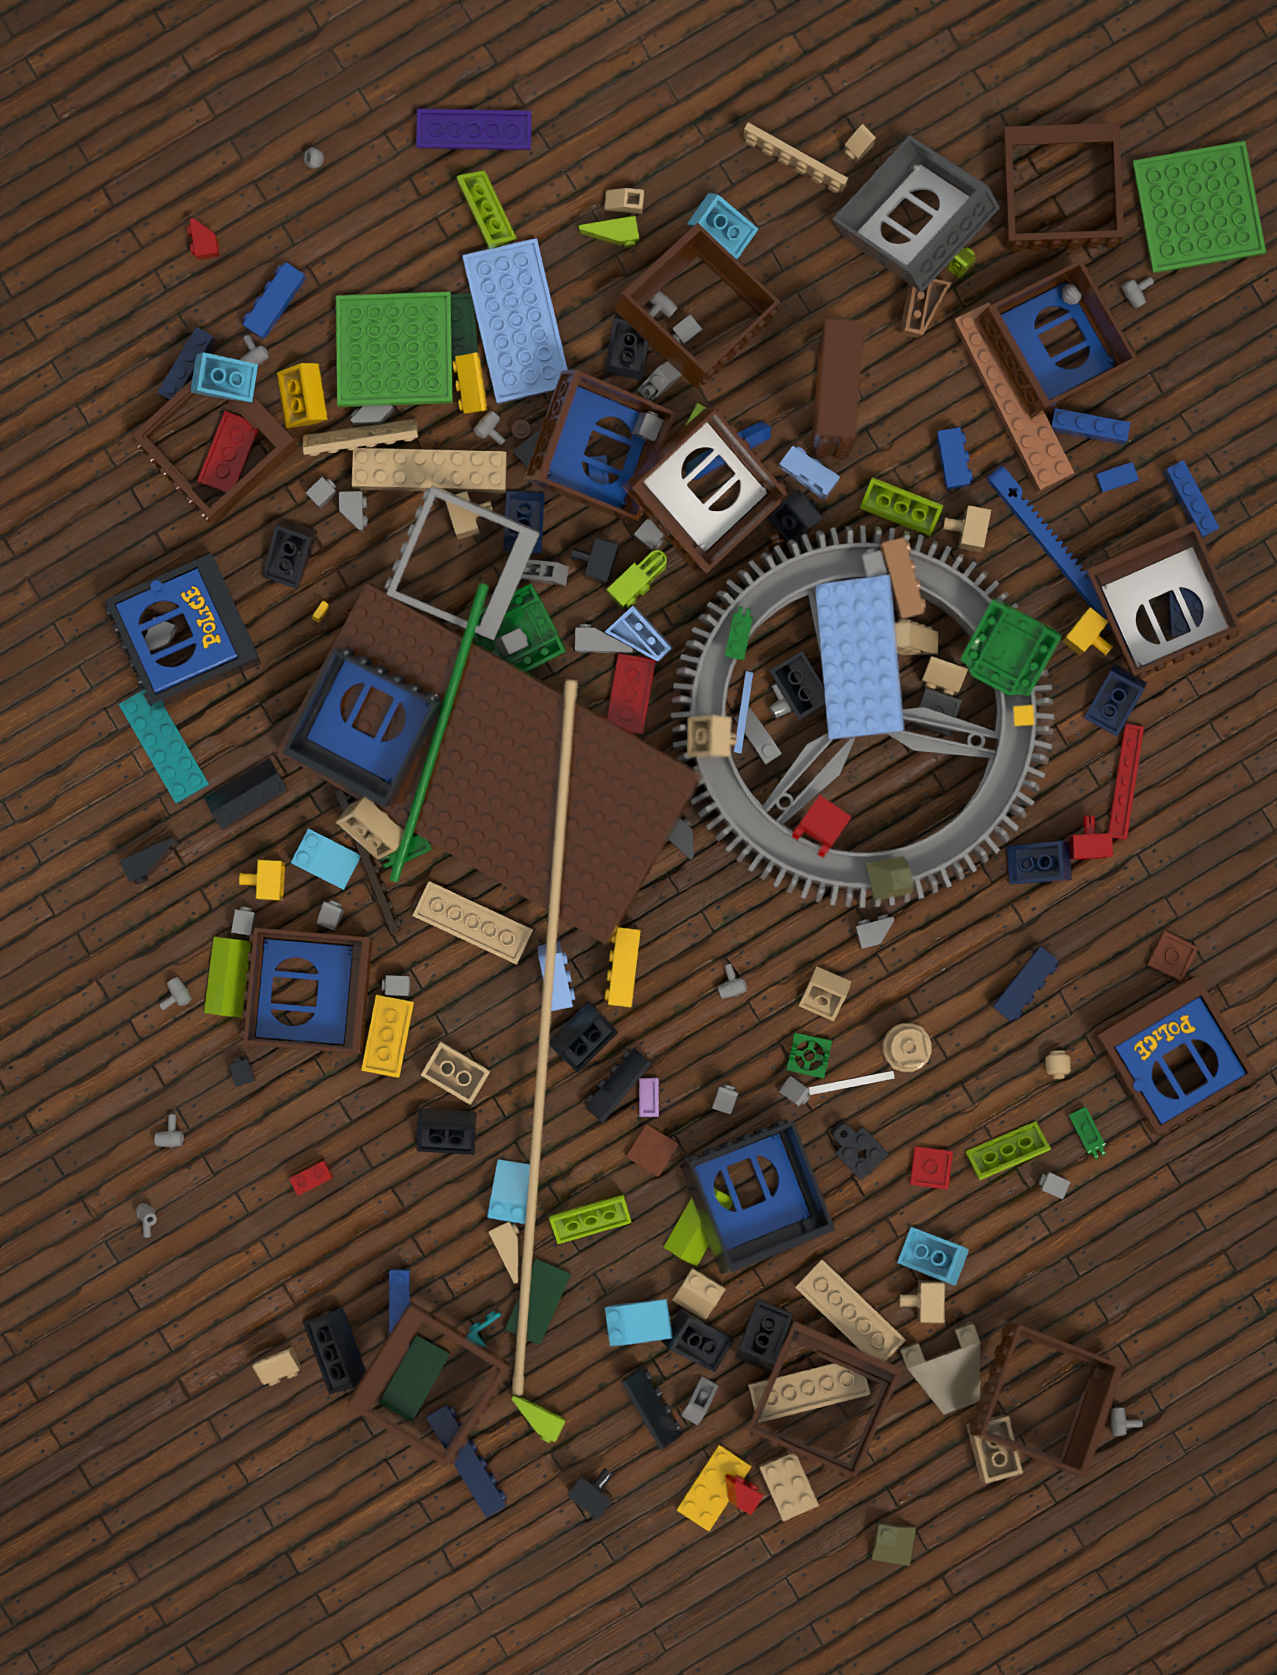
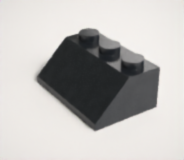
M803 651L769 670L799 720L826 705L824 686Z
M587 1002L549 1040V1045L578 1073L618 1031Z
M419 1108L417 1152L475 1155L477 1112Z

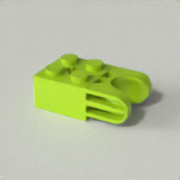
M660 550L652 551L639 565L634 563L607 589V594L622 610L626 607L630 609L637 602L636 597L639 594L643 596L650 589V584L665 570L667 565L666 555Z

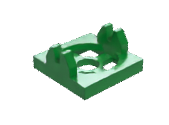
M794 1033L786 1070L824 1078L832 1041ZM809 1041L808 1048L803 1051L796 1050L801 1043ZM815 1043L822 1048L824 1056L816 1054L814 1050ZM806 1050L814 1052L815 1057L812 1061L804 1059L803 1056ZM795 1056L802 1057L804 1061L803 1068L797 1064ZM815 1060L823 1061L817 1068L809 1070L810 1063Z

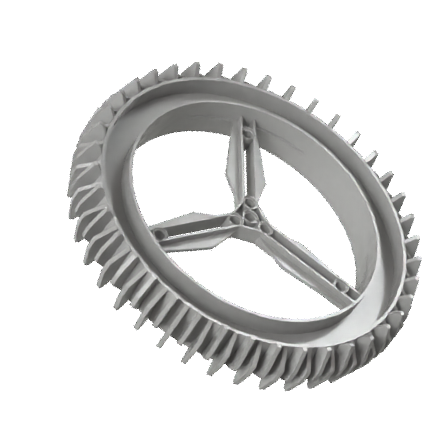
M850 526L845 527V544H839L836 528H830V546L826 547L824 534L821 531H817L815 535L818 549L815 550L812 549L807 535H802L801 545L803 554H800L797 543L794 540H789L787 545L792 557L791 559L787 560L779 545H777L773 550L779 565L775 566L772 557L767 553L761 555V559L768 570L767 572L763 573L753 560L748 563L751 574L756 579L755 581L751 579L747 572L743 570L738 571L737 576L746 587L744 590L729 579L726 582V586L735 599L733 600L724 591L719 590L716 594L727 606L726 610L711 602L707 604V609L713 616L718 618V621L705 614H701L699 620L712 629V631L708 633L695 627L691 631L698 640L705 642V644L703 645L694 640H687L685 646L699 653V658L681 654L680 661L688 666L696 667L695 671L688 668L677 669L676 675L693 681L692 685L674 683V690L690 694V698L684 696L672 698V704L689 707V712L671 713V719L688 721L690 717H725L728 684L737 659L724 657L733 614L738 613L739 606L743 607L742 615H745L747 608H751L749 616L753 617L749 640L756 630L774 613L790 602L808 595L822 661L815 586L818 584L866 578L861 556L865 555L866 550L876 548V551H880L881 528L875 527L873 543H866L865 526H860L858 543H853V530ZM895 528L889 529L886 542L894 540ZM904 532L903 537L905 541L909 542L910 532ZM919 534L913 550L909 553V557L915 564V579H918L920 582L921 590H918L920 597L938 606L951 616L965 630L968 636L972 638L992 601L988 595L999 583L995 581L985 591L981 590L978 585L988 575L986 571L974 583L967 577L977 564L974 561L964 574L958 572L956 569L964 558V555L961 553L952 567L945 564L944 562L951 550L949 546L945 548L939 560L932 558L938 544L935 540L932 541L927 555L920 553L924 536ZM1004 592L996 600L1003 601L1009 594ZM1017 603L1012 605L1015 609L1019 607ZM1044 669L1039 678L1048 676V670ZM1034 686L1029 696L1007 695L994 688L997 706L995 731L925 707L902 710L904 721L969 734L966 738V744L906 731L886 733L910 749L922 752L989 758L984 777L965 808L949 824L920 842L886 852L850 853L829 849L824 858L817 855L822 846L802 837L798 841L791 837L794 832L783 825L840 775L855 737L843 738L849 741L803 792L793 800L792 796L785 792L833 739H829V734L827 733L807 744L763 806L752 795L741 779L733 762L731 752L730 757L698 758L687 757V753L676 757V759L681 762L694 760L696 766L692 768L704 774L697 788L703 786L705 792L692 799L691 803L695 805L708 798L711 801V805L698 813L700 818L716 809L719 816L709 823L706 828L710 830L724 821L728 827L715 839L719 842L732 831L737 838L725 850L729 853L740 841L747 846L736 859L739 863L750 850L758 855L747 869L750 872L753 871L761 859L767 861L768 865L762 873L761 879L765 880L773 866L780 869L774 881V887L777 888L784 874L788 873L792 875L786 891L788 893H792L798 878L805 881L800 898L806 899L810 885L814 883L818 884L815 902L821 901L825 886L831 887L829 905L835 906L838 889H845L844 907H850L852 890H858L857 901L859 908H865L866 890H872L866 863L904 856L910 867L914 883L913 892L918 899L924 898L920 880L925 879L931 893L934 894L938 892V885L933 876L934 874H937L940 883L945 888L952 886L945 870L948 867L959 881L964 879L963 869L957 862L961 861L965 869L971 873L975 872L977 869L968 854L972 852L983 864L988 861L987 854L979 845L982 844L986 850L996 854L999 848L989 838V835L993 834L1006 843L1009 840V836L998 825L1001 824L1005 829L1014 832L1019 828L1006 814L1009 812L1021 819L1026 817L1027 814L1024 809L1013 803L1015 801L1021 805L1032 806L1034 801L1022 794L1020 790L1023 788L1037 793L1040 787L1037 783L1025 778L1026 776L1034 779H1043L1046 773L1029 766L1030 762L1046 765L1049 761L1045 755L1034 754L1033 750L1044 751L1051 750L1052 744L1035 740V735L1053 734V729L1048 726H1036V722L1042 723L1054 720V714H1043L1036 711L1037 707L1053 705V699H1035V695L1052 690V686ZM1033 705L1034 725L1014 726L1013 706ZM688 725L673 727L672 734H688ZM972 736L979 737V746L971 744L970 739ZM985 738L995 740L994 750L981 748L985 744ZM688 740L673 743L674 749H686L688 747ZM782 797H787L790 800V805L786 808L781 807L779 804V800ZM774 804H776L780 811H784L776 821L767 814ZM910 894L901 895L903 903L910 901ZM873 896L874 907H879L881 900L875 901ZM894 897L886 898L889 906L895 905Z

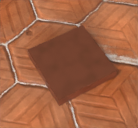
M1163 930L1147 965L1182 982L1199 947Z
M646 1124L626 1157L659 1177L679 1144Z

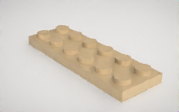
M749 122L744 128L743 139H745L748 145L752 147L756 145L762 149L761 151L764 154L776 156L782 164H790L795 167L798 173L810 175L814 182L826 184L828 189L834 193L844 192L848 181L847 177Z
M417 419L303 435L304 455L315 456L320 454V452L328 451V453H335L339 449L345 448L347 450H354L358 446L373 447L378 443L393 444L397 440L412 441L418 437Z
M428 881L413 913L414 917L516 965L533 932L532 929L430 881Z
M822 1259L795 1286L861 1351L886 1362L906 1341Z
M835 1363L779 1376L775 1381L758 1423L871 1395L867 1378ZM769 1379L748 1384L755 1410Z

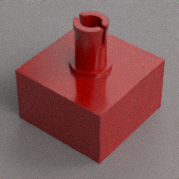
M1083 816L1084 834L1068 837L1070 860L1113 857L1112 833H1096L1095 816Z

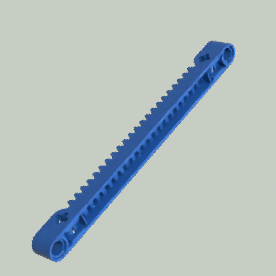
M1000 466L986 478L991 487L1086 603L1106 619L1088 577H1085L1086 570L1081 572L1082 565H1075L1077 559H1070L1072 553H1065L1067 547H1060L1063 542H1056L1057 535L1051 536L1053 529L1046 530L1048 523L1041 524L1043 517H1036L1039 512H1032L1031 510L1034 506H1027L1029 500L1021 499L1022 489L1003 466ZM1009 491H1011V492H1012V491H1015V492H1016V494H1015L1014 496H1011V497L1008 496ZM1109 607L1110 612H1111V614H1112V616H1113V618H1114V621H1115V623H1116V625H1117V627H1118V630H1119V632H1120V634H1121V636H1122V639H1123V641H1124V643H1125V645H1126V648H1127V650H1128V652H1129L1131 658L1133 659V656H1132V654H1131V652H1130V650H1129V647H1128V645H1127V643H1126V641H1125V638H1124V636H1123V634H1122V632H1121V629H1120V627H1119V625H1118V623H1117V620H1116V618H1115V616H1114V614H1113V611H1112L1111 607ZM1107 623L1105 626H1106V627L1109 629V631L1112 633V631H1111V629H1110V627H1109V625H1108V623Z

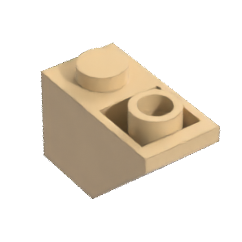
M622 188L606 191V211L642 214L644 190Z

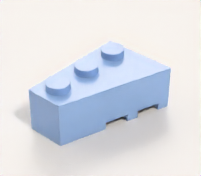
M792 446L778 467L825 501L838 483L840 476L824 467L817 459L806 455L807 452L799 446L797 448Z
M632 606L605 631V633L635 648L657 662L661 661L674 649L636 606Z
M560 941L556 942L551 1011L573 1007L572 1000H575L574 990L569 988L568 983L572 982L570 971L565 969V964H568L566 952L562 953ZM546 944L538 946V955L543 980L545 971Z

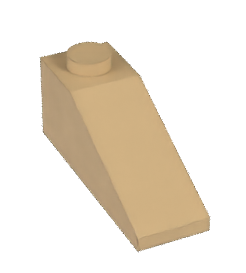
M507 1221L490 1230L489 1234L514 1284L519 1281L517 1234L520 1232L515 1223L511 1224L510 1221Z

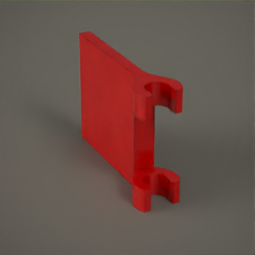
M819 795L791 837L798 841L803 832L807 833L823 844L817 855L824 858L851 819V816Z

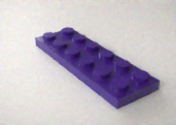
M417 109V149L531 150L532 113L531 111Z

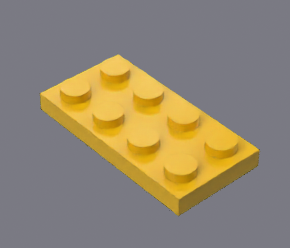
M376 995L361 1071L400 1078L414 1002Z
M718 1445L678 1506L677 1511L709 1532L729 1502L725 1480L726 1474L728 1473L733 1477L737 1474L744 1479L752 1466L721 1445Z

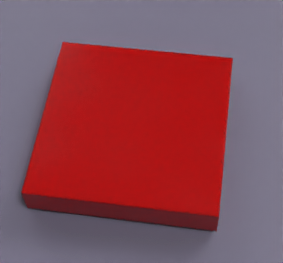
M914 1146L910 1185L948 1190L953 1151Z

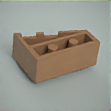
M934 279L923 292L908 284L900 335L919 338L924 334L951 282Z

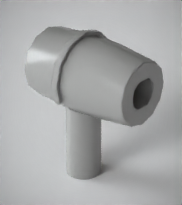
M1151 277L1139 284L1135 280H1130L1121 287L1125 297L1134 309L1146 303L1142 290L1152 285L1154 281Z
M659 291L650 299L654 306L648 314L654 318L660 311L669 318L678 307L668 295Z
M250 335L244 336L243 340L249 352L240 358L241 361L260 365L269 358L268 351L264 346L256 347Z
M489 411L478 421L474 432L483 439L489 435L500 445L505 441L494 430L500 421L499 416L493 411Z
M777 683L773 684L772 688L778 701L769 707L775 719L793 710Z
M732 964L725 965L729 982L718 986L721 998L739 996L746 992L747 985L743 978L736 979Z
M179 977L167 983L172 996L159 1005L162 1010H165L175 1002L179 1006H184L191 1001L192 997L189 990Z
M168 1115V1131L155 1133L156 1146L170 1148L182 1146L184 1136L182 1131H176V1115Z
M142 1203L136 1208L137 1218L143 1222V1236L151 1237V1226L156 1223L157 1217L150 1205Z
M1111 1408L1109 1424L1111 1434L1123 1436L1127 1434V1428L1142 1427V1420H1126L1124 1408Z

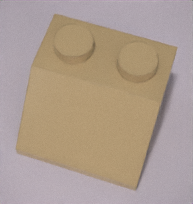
M931 656L927 662L921 682L925 683L924 686L935 690L937 687L943 689V693L953 696L954 693H959L968 669Z
M816 966L799 1007L834 1021L847 996L851 981Z
M692 1267L672 1301L706 1320L724 1293L725 1287Z
M293 1347L257 1361L253 1368L263 1385L268 1383L269 1386L280 1382L279 1378L286 1376L289 1379L298 1375L297 1371L301 1369Z

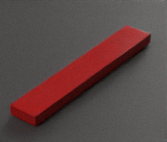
M1124 724L1107 833H1112V838L1127 840L1144 726Z

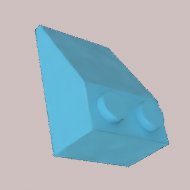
M712 193L707 194L687 223L691 228L699 223L736 260L758 230L755 225L722 197Z
M204 352L196 354L190 392L210 397L252 402L258 364Z
M308 829L291 863L344 890L361 856Z
M498 1159L487 1218L525 1224L530 1164Z
M911 1227L897 1263L956 1286L969 1249Z
M667 1299L614 1304L605 1307L610 1346L672 1338Z

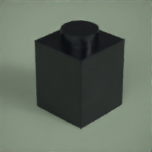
M244 1056L233 1059V1064H230L229 1067L236 1087L256 1081L250 1059L245 1060Z

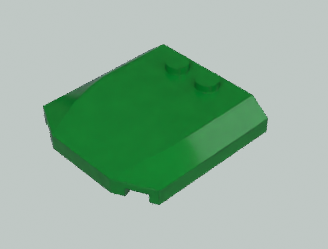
M532 583L514 592L494 640L478 633H474L473 636L478 645L525 672H529L567 652L539 593ZM487 607L481 610L479 620L477 623L478 626H480L481 620L484 616V613L487 610ZM520 628L527 636L528 646L503 658L495 640Z
M992 599L961 660L969 668L973 677L1007 695L1029 696L1062 635L1055 629L1012 606Z

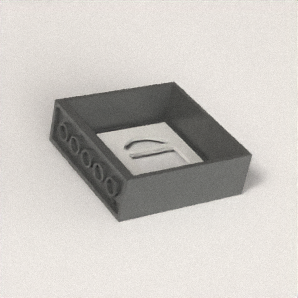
M909 135L832 220L847 242L920 292H923L1000 207L987 185ZM916 190L934 192L939 197V210H934L910 194V192ZM904 198L933 216L917 235H914L887 217ZM882 223H886L911 241L903 244H893L886 241L881 234Z

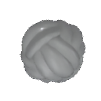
M310 148L305 152L304 162L308 167L316 169L323 164L324 155L320 150Z
M1073 284L1065 285L1061 292V297L1067 304L1078 303L1082 295Z

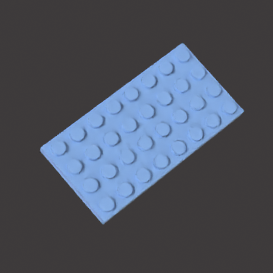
M537 238L463 255L497 404L555 391L561 371L567 370V365Z
M884 575L816 585L829 739L904 731L890 576Z

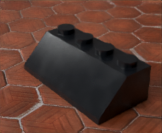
M269 758L204 798L220 828L226 830L290 790Z
M635 1048L632 1051L628 1049L622 1056L624 1061L620 1066L616 1063L610 1070L612 1074L608 1080L604 1078L597 1086L600 1090L595 1095L591 1093L585 1101L587 1103L585 1108L602 1123L652 1064L650 1060Z
M340 1308L304 1321L306 1332L329 1395L355 1388L365 1374L366 1369L344 1309Z
M643 1367L622 1378V1384L660 1450H663L681 1437L679 1431L682 1428L677 1420H672L670 1416L672 1411L667 1403L663 1404L660 1399L663 1395L658 1386L654 1387L651 1380H653V1377L649 1370L644 1371Z

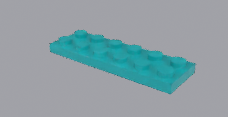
M144 689L120 703L119 706L177 804L210 784L166 708L163 707L156 710L154 706L150 707L143 693H146Z

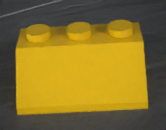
M479 353L455 356L456 361H453L454 373L458 372L459 380H456L457 392L461 391L462 399H458L460 411L464 410V414L488 411Z
M300 363L277 372L286 428L313 425L328 420L319 364Z

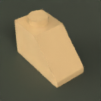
M862 124L844 146L845 155L850 160L854 159L858 162L873 148L876 137Z

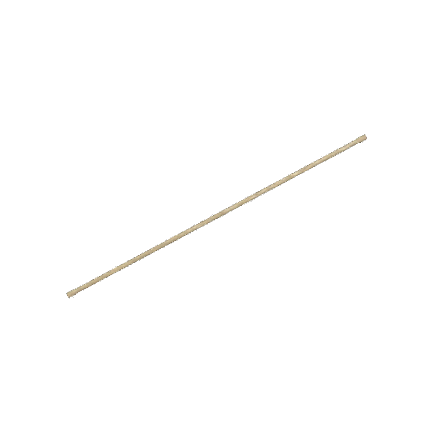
M568 680L565 681L564 721L515 1366L511 1393L513 1395H523L524 1362L574 705L577 692V681Z

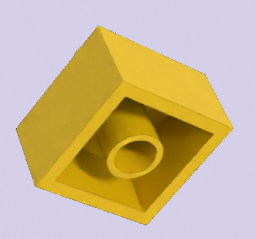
M1092 608L1085 611L1062 641L1078 655L1083 654L1091 645L1099 649L1104 655L1113 647V645L1099 636L1108 621Z
M258 860L257 874L240 873L239 885L257 886L256 899L283 901L285 862Z

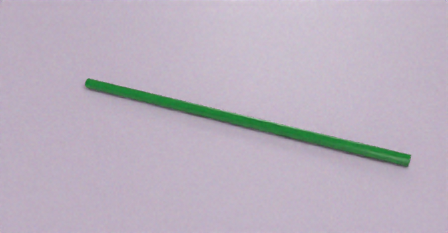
M479 583L389 878L393 882H399L489 587L482 583Z

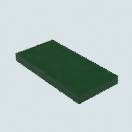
M471 293L451 295L452 371H454L453 361H456L455 356L478 353L475 307Z
M537 1258L531 1270L526 1339L540 1345L571 1273ZM520 1296L505 1330L516 1335Z
M416 1335L379 1404L413 1422L450 1353Z

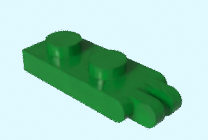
M739 606L738 613L733 614L724 657L744 660L753 617L749 616L751 608H747L745 615H742L743 607Z
M419 835L413 837L404 863L431 851L432 848L429 841ZM399 846L396 851L380 859L381 862L386 859L389 860L388 863L382 865L384 869L389 866L393 868Z
M1086 1106L1069 1114L1068 1116L1088 1155L1092 1153L1095 1160L1099 1158L1097 1150L1100 1151L1102 1156L1106 1155L1103 1149L1106 1145Z

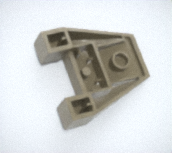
M972 1322L953 1328L960 1346L959 1348L927 1360L924 1359L917 1341L899 1348L906 1368L943 1414L975 1404L980 1400V1340Z

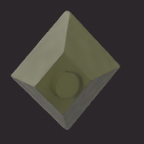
M904 856L866 863L875 901L913 893L914 883L910 867Z
M877 1521L871 1560L910 1566L916 1527Z

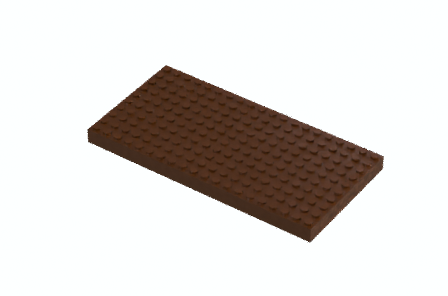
M366 583L276 751L358 800L364 796L282 753L333 649L348 647L355 651L354 655L365 656L372 660V664L377 666L380 664L387 667L389 673L394 675L397 673L407 678L406 682L411 684L413 682L424 687L423 691L434 692L441 696L440 700L444 701L463 639V635L411 605L386 595L387 592L372 583ZM472 641L414 833L549 911L565 707L564 694ZM337 673V675H336V677H335V679H334V681H333V683H332V685H331V687H330L328 693L330 692V690H331V688H332V686H333V684H334V682H335V680H336V678H337V676H338V673ZM365 683L353 685L343 695L340 709L345 722H347ZM371 686L352 727L375 738L394 701V697ZM575 701L558 917L606 945L611 942L704 774ZM401 702L381 739L382 742L396 738L405 726L406 713ZM322 703V705H321V707H320V709H319V711H318V713H317V715H316V717H315V720H316V718H317V716H318V714H319V712H320V710H321V708H322V706H323L324 703ZM440 711L393 805L383 807L374 802L378 809L385 812L390 819L404 827L406 826Z

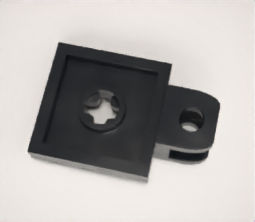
M840 1121L831 1129V1135L841 1145L834 1153L861 1181L889 1155L863 1126L854 1132L845 1122ZM859 1149H866V1156L864 1158L857 1157L859 1154L857 1151Z

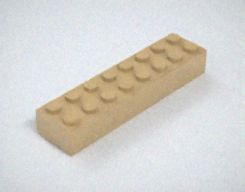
M357 448L353 450V489L425 491L426 488L430 489L431 485H434L448 492L506 493L507 453L504 451Z

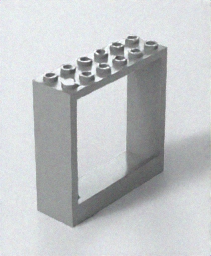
M431 485L430 489L426 488L422 500H425L423 507L419 505L416 511V523H411L407 533L410 536L408 542L404 541L400 549L401 559H396L392 568V571L395 572L393 578L389 576L384 588L387 590L386 595L466 628L468 621L395 591L435 496L519 532L480 626L477 625L475 633L494 640L539 536V531Z

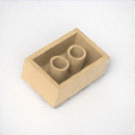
M362 797L348 805L336 821L340 827L377 860L396 851L404 832L400 825L395 824L385 812L378 809L374 802L366 797Z
M440 1042L421 1076L471 1105L491 1071L445 1043Z
M1002 1414L990 1418L987 1431L1015 1441L1009 1416ZM969 1423V1424H966V1425H967V1429H968V1433H970V1430H969V1425H970V1423ZM969 1435L980 1481L989 1483L1023 1473L1018 1453Z
M786 1452L759 1464L783 1521L819 1506L797 1455Z

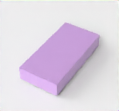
M639 1078L640 1117H659L658 1078Z

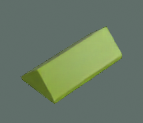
M480 171L457 176L458 185L488 248L501 247L516 240L517 238L486 172Z
M873 477L860 506L862 510L931 536L943 508L941 504Z
M214 937L204 1013L242 1018L245 1002L244 994L247 987L246 974L247 970H249L248 953L252 947L250 941Z
M1035 1121L967 1150L966 1154L977 1179L982 1180L1051 1150L1038 1123Z
M714 1187L716 1199L720 1205L729 1210L733 1204L731 1197ZM691 1197L664 1248L680 1259L698 1266L709 1246V1242Z
M624 1194L549 1216L558 1244L632 1223Z

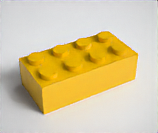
M618 928L612 938V943H615V951L611 950L609 962H613L612 970L608 969L607 981H611L610 989H606L605 1000H608V1005L632 1006L640 930Z

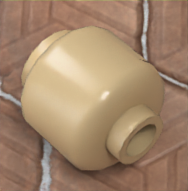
M1051 1051L1050 1055L1046 1056V1073L1053 1075V1079H1064V1075H1068L1071 1072L1070 1056L1065 1054V1051Z

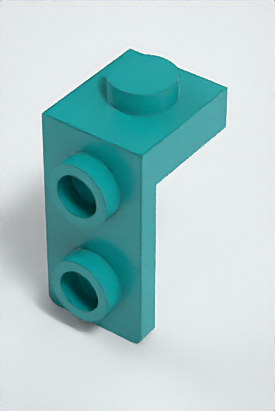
M492 1311L485 1316L486 1321L482 1324L477 1322L469 1328L468 1337L488 1348L477 1332L502 1315L501 1312L495 1313V1311Z

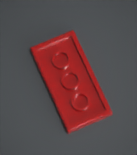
M224 411L197 482L227 493L239 482L259 429H254L245 418Z
M618 653L607 719L633 734L643 735L656 660Z

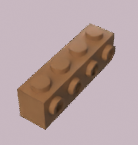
M903 537L881 543L879 548L882 552L886 574L890 576L891 593L898 619L901 620L923 614L926 605L923 597L920 598L918 591L921 590L919 580L915 579L914 576L916 568L914 561L910 560L909 557L911 552L909 542L905 541Z

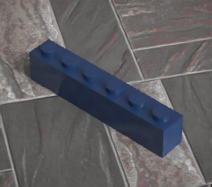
M448 1404L443 1405L426 1417L445 1450L463 1424H459L456 1419L458 1416L453 1406L449 1407ZM473 1439L468 1440L464 1448H459V1456L454 1465L487 1518L505 1507L508 1498L503 1489L499 1490L496 1486L498 1481L493 1473L489 1474L486 1469L488 1466L483 1456L479 1457L476 1452L478 1448Z

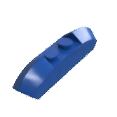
M759 422L737 433V435L741 439L744 438L750 445L749 449L752 450L771 438V426ZM713 449L705 451L686 463V474L688 475ZM717 455L693 479L697 480L725 465L726 462L720 455Z

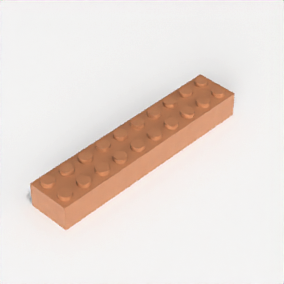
M988 302L956 318L953 325L1038 493L1071 477L1074 471L1045 413L1033 419L1030 418L975 321L987 307L991 306Z

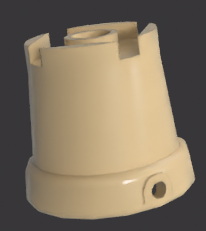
M901 1023L893 1026L886 1033L882 1042V1053L886 1062L893 1069L900 1072H914L921 1069L928 1062L932 1054V1042L929 1034L923 1027L914 1023Z

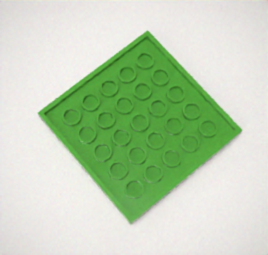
M1245 141L1132 161L1152 274L1266 253Z
M450 292L336 296L338 407L453 403Z

